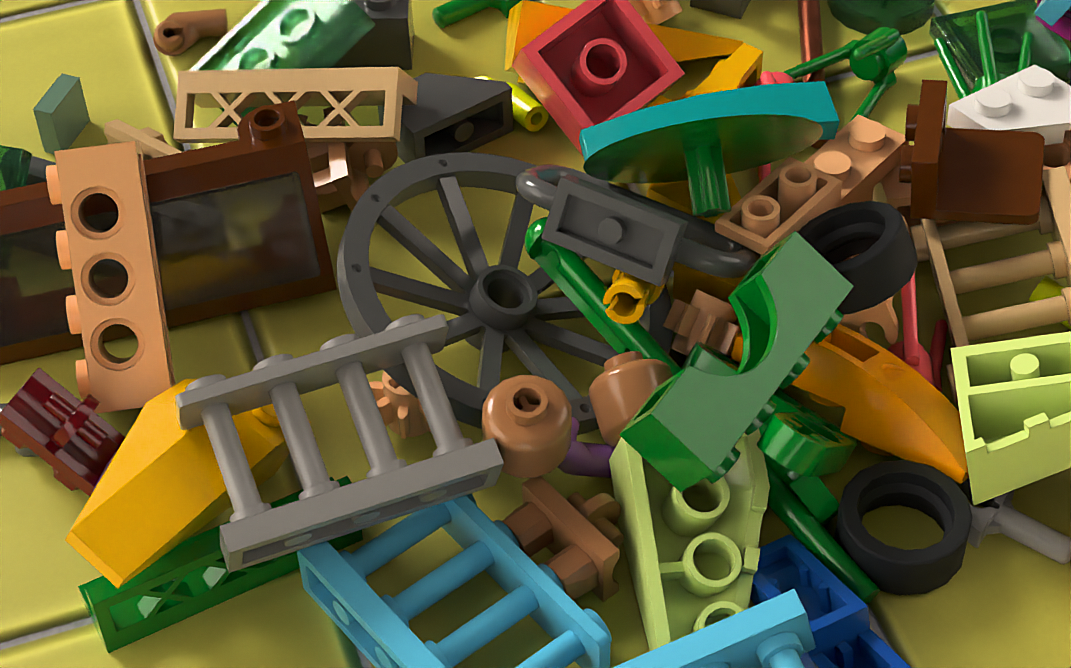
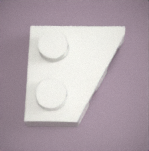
M1032 65L949 104L947 125L952 128L1036 132L1044 137V145L1063 143L1065 131L1071 130V85L1055 77L1050 71L1037 65Z

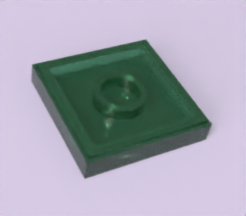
M1014 0L931 18L930 36L934 41L936 38H943L970 92L975 88L976 80L984 76L975 18L976 13L980 10L985 11L987 14L997 73L1008 77L1017 73L1023 35L1025 32L1031 31L1034 34L1031 66L1037 65L1040 68L1046 69L1064 82L1071 81L1067 77L1071 69V50L1059 35L1035 19L1036 15L1034 12L1037 8V3L1034 0Z

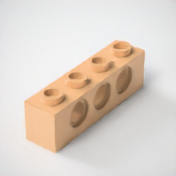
M130 141L54 151L56 165L46 166V179L52 205L62 204L66 230L56 231V245L61 269H72L76 295L66 296V312L71 334L82 333L85 359L76 360V379L80 397L84 399L88 394H91L100 402L94 410L96 414L142 408L146 402L176 385L141 142ZM95 193L106 194L117 204L119 211L118 220L110 230H97L85 218V203ZM113 259L125 267L128 273V284L124 292L112 295L101 291L94 281V269L100 260ZM114 324L125 325L135 333L138 340V348L133 356L118 358L106 350L103 343V335L108 326Z

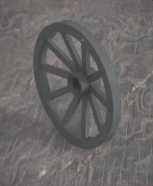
M472 152L445 153L412 160L381 176L364 192L355 205L338 249L337 283L346 316L355 334L359 338L385 331V328L392 323L377 293L458 315L459 317L447 321L449 329L444 347L465 339L470 345L480 350L476 387L456 378L435 364L456 420L482 429V406L489 392L500 382L502 353L511 349L532 375L553 381L565 392L572 407V417H575L579 422L577 435L599 429L589 395L582 397L534 342L536 341L604 367V363L608 359L619 355L610 345L545 322L583 318L585 316L568 297L538 299L539 294L555 283L541 267L529 276L518 270L525 234L534 204L519 194L515 181L522 171L537 165L493 154ZM460 187L486 188L515 195L498 265H488ZM437 190L468 274L403 217L395 207L417 195ZM379 224L451 290L370 267L369 245L374 228ZM578 254L583 259V261L588 258L586 256ZM665 283L660 296L652 304L647 305L639 319L640 324L669 353L673 330L663 326L671 309V299ZM405 363L383 369L401 387L418 399Z

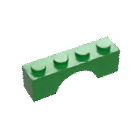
M796 231L792 232L761 255L728 297L738 317L743 336V354L737 373L734 376H720L709 374L688 365L656 387L619 435L680 492L704 478L711 484L717 482L732 468L740 457L741 453L734 446L744 433L750 435L755 432L774 412L776 404L770 398L777 388H786L806 369L811 359L804 352L812 341L815 344L821 342L841 322L844 314L837 308L854 286Z

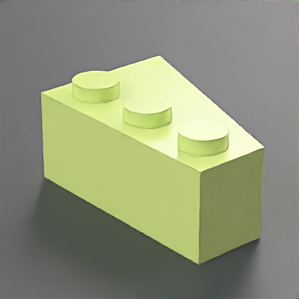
M1071 331L950 348L973 506L1071 468Z

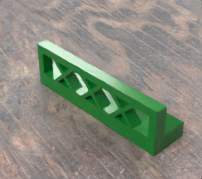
M348 476L336 480L339 482L340 487L352 483ZM303 489L270 503L272 509L298 501V496ZM219 525L184 540L119 589L104 576L82 584L78 588L91 620L107 652L110 653L300 567L297 551L229 573L220 549ZM362 529L328 540L327 542L336 551H339L362 541Z

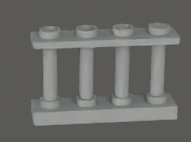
M421 314L407 315L390 323L383 332L359 338L357 334L341 335L324 343L320 347V351L293 358L291 354L271 356L257 363L253 371L226 379L222 374L208 375L193 381L185 388L184 392L175 396L176 418L181 430L205 425L235 512L229 518L230 523L220 525V549L229 573L496 485L504 462L495 439L491 438L473 444L471 438H463L432 358V354L442 351L445 345L449 326L444 314L426 319ZM405 363L437 446V449L432 453V458L407 465L404 459H397L366 376L367 374ZM337 383L340 384L371 468L366 474L367 479L340 487L338 481H330L300 398L302 394ZM273 404L303 491L298 496V501L273 509L271 504L262 503L232 418L233 415Z

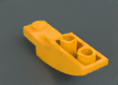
M840 324L821 342L815 344L812 341L804 352L811 359L810 363L791 385L808 391L809 397L817 403L830 407H845L846 410L840 428L842 433L861 440V445L875 454L884 456L895 455L904 460L930 465L960 484L969 478L960 412L920 373L890 351ZM742 332L736 335L730 358L740 363L743 354Z

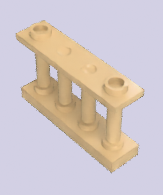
M1065 166L1043 170L1039 220L1032 225L961 221L937 227L934 219H920V225L910 227L912 241L916 249L917 262L930 261L952 348L969 346L971 341L1068 321L1069 326H1071V183ZM1037 229L1040 235L1051 233L1053 242L1046 243V250L952 271L948 269L944 250ZM1053 274L1055 280L1066 278L1068 284L1067 288L1061 289V296L966 317L961 316L956 295ZM953 364L946 365L953 400L954 403H958Z

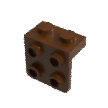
M922 80L919 105L908 104L906 112L905 141H914V145H902L899 182L911 183L910 218L1032 225L1036 223L1040 216L1044 137L1036 132L946 128L947 81Z

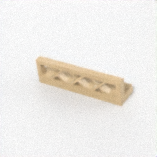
M399 67L179 71L173 140L179 143H227L239 140L237 134L238 127L228 126L233 121L239 124L243 118L241 113L247 107L274 105L295 100L297 111L301 107L333 106L335 108L318 126H305L300 120L305 142H400L402 105H417L418 82ZM194 104L201 108L225 109L208 127L193 128ZM356 106H384L383 126H361L350 112ZM345 119L350 126L337 125Z

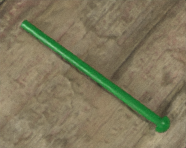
M543 217L533 222L526 231L524 239L528 255L540 265L618 354L639 351L642 353L643 359H657L668 364L673 376L680 372L682 369L638 320L631 324H620L607 316L605 310L610 304L603 305V298L609 288L576 252L541 238L548 217ZM766 463L770 484L767 505L806 549L867 605L877 596L880 588Z

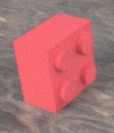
M628 0L584 1L523 47L512 64V67L582 156L583 153L579 141L581 130L646 108L659 95H663L671 89L685 74Z

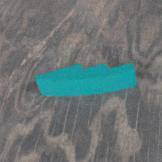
M825 81L766 84L700 94L640 109L581 130L579 141L584 161H586L598 150L627 137L696 120L755 114L798 116L813 120L822 126L823 133L818 140L835 139L840 120Z

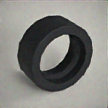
M876 201L849 203L828 210L809 221L797 232L854 286L837 308L844 315L872 308L894 296L911 280L918 265L916 249L903 217L899 211L887 203ZM857 255L856 257H854V258H852V259L843 261V260L847 259L848 257Z
M909 460L883 461L859 471L844 487L838 508L834 536L852 559L875 582L880 591L899 596L926 594L947 584L962 567L973 517L967 496L949 476L930 465ZM901 505L917 509L933 518L944 531L942 541L927 548L904 550L888 546L871 536L862 525V519L866 513L877 508Z

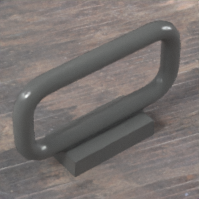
M552 164L539 165L525 169L517 176L515 181L516 189L524 199L549 211L541 236L542 239L659 287L668 282L674 262L709 275L734 279L744 277L761 257V254L715 232V224L572 168Z

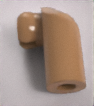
M226 9L176 12L171 14L158 24L153 37L155 47L164 55L177 56L183 54L201 38L228 36Z

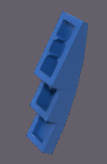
M788 534L760 547L758 569L753 577L750 599L754 605H758L795 589L807 613L816 645L815 649L804 653L800 658L805 668H911L870 629L868 606L794 536Z

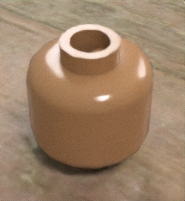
M639 351L621 353L608 359L604 363L605 372L595 378L589 387V397L602 438L606 444L612 447L617 446L621 438L619 434L656 387L673 376L668 364L657 359H643L642 353Z
M517 375L505 379L489 392L482 406V441L491 438L495 439L504 462L501 471L517 478H536L551 473L564 461L571 447L572 407L565 392L553 381L537 375Z

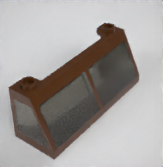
M295 100L274 105H263L246 114L238 124L237 134L239 140L143 160L167 327L337 290L307 147ZM47 181L0 191V365L84 347L82 333L72 335L69 329L66 296L76 295L72 269H61L57 253L56 231L66 230L62 204L52 205ZM93 194L84 206V215L87 222L97 230H110L118 220L119 211L117 204L106 194ZM103 259L97 263L94 269V281L101 291L112 295L120 294L127 287L128 273L120 262L113 259ZM114 324L105 329L103 342L133 336L135 333L125 325Z

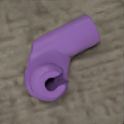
M572 417L571 447L564 461L557 468L570 475L612 478L609 459L615 447L608 444L577 441L579 422L575 417Z

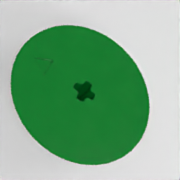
M776 114L738 115L696 120L646 131L614 142L592 154L585 161L583 168L591 177L618 183H667L688 180L693 216L715 217L720 213L731 211L726 174L756 168L794 155L814 144L821 137L823 129L819 123L807 118Z

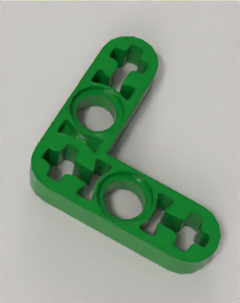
M697 341L681 369L690 365L709 374L734 376L740 364L720 351ZM777 388L770 398L776 404V408L765 421L768 426L756 444L758 448L779 464L805 477L812 478L840 472L858 442L853 437L842 433L838 426Z

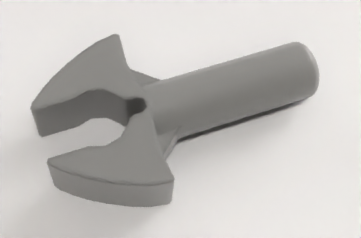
M968 478L962 483L961 490L968 500L973 502L970 480ZM1015 490L980 503L985 508H977L969 503L973 519L968 542L975 548H979L987 534L1002 533L1064 565L1071 561V538L1015 510L1011 503Z

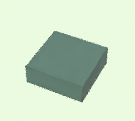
M62 73L33 108L42 145L46 153L55 155L54 151L69 149L90 121L80 77Z

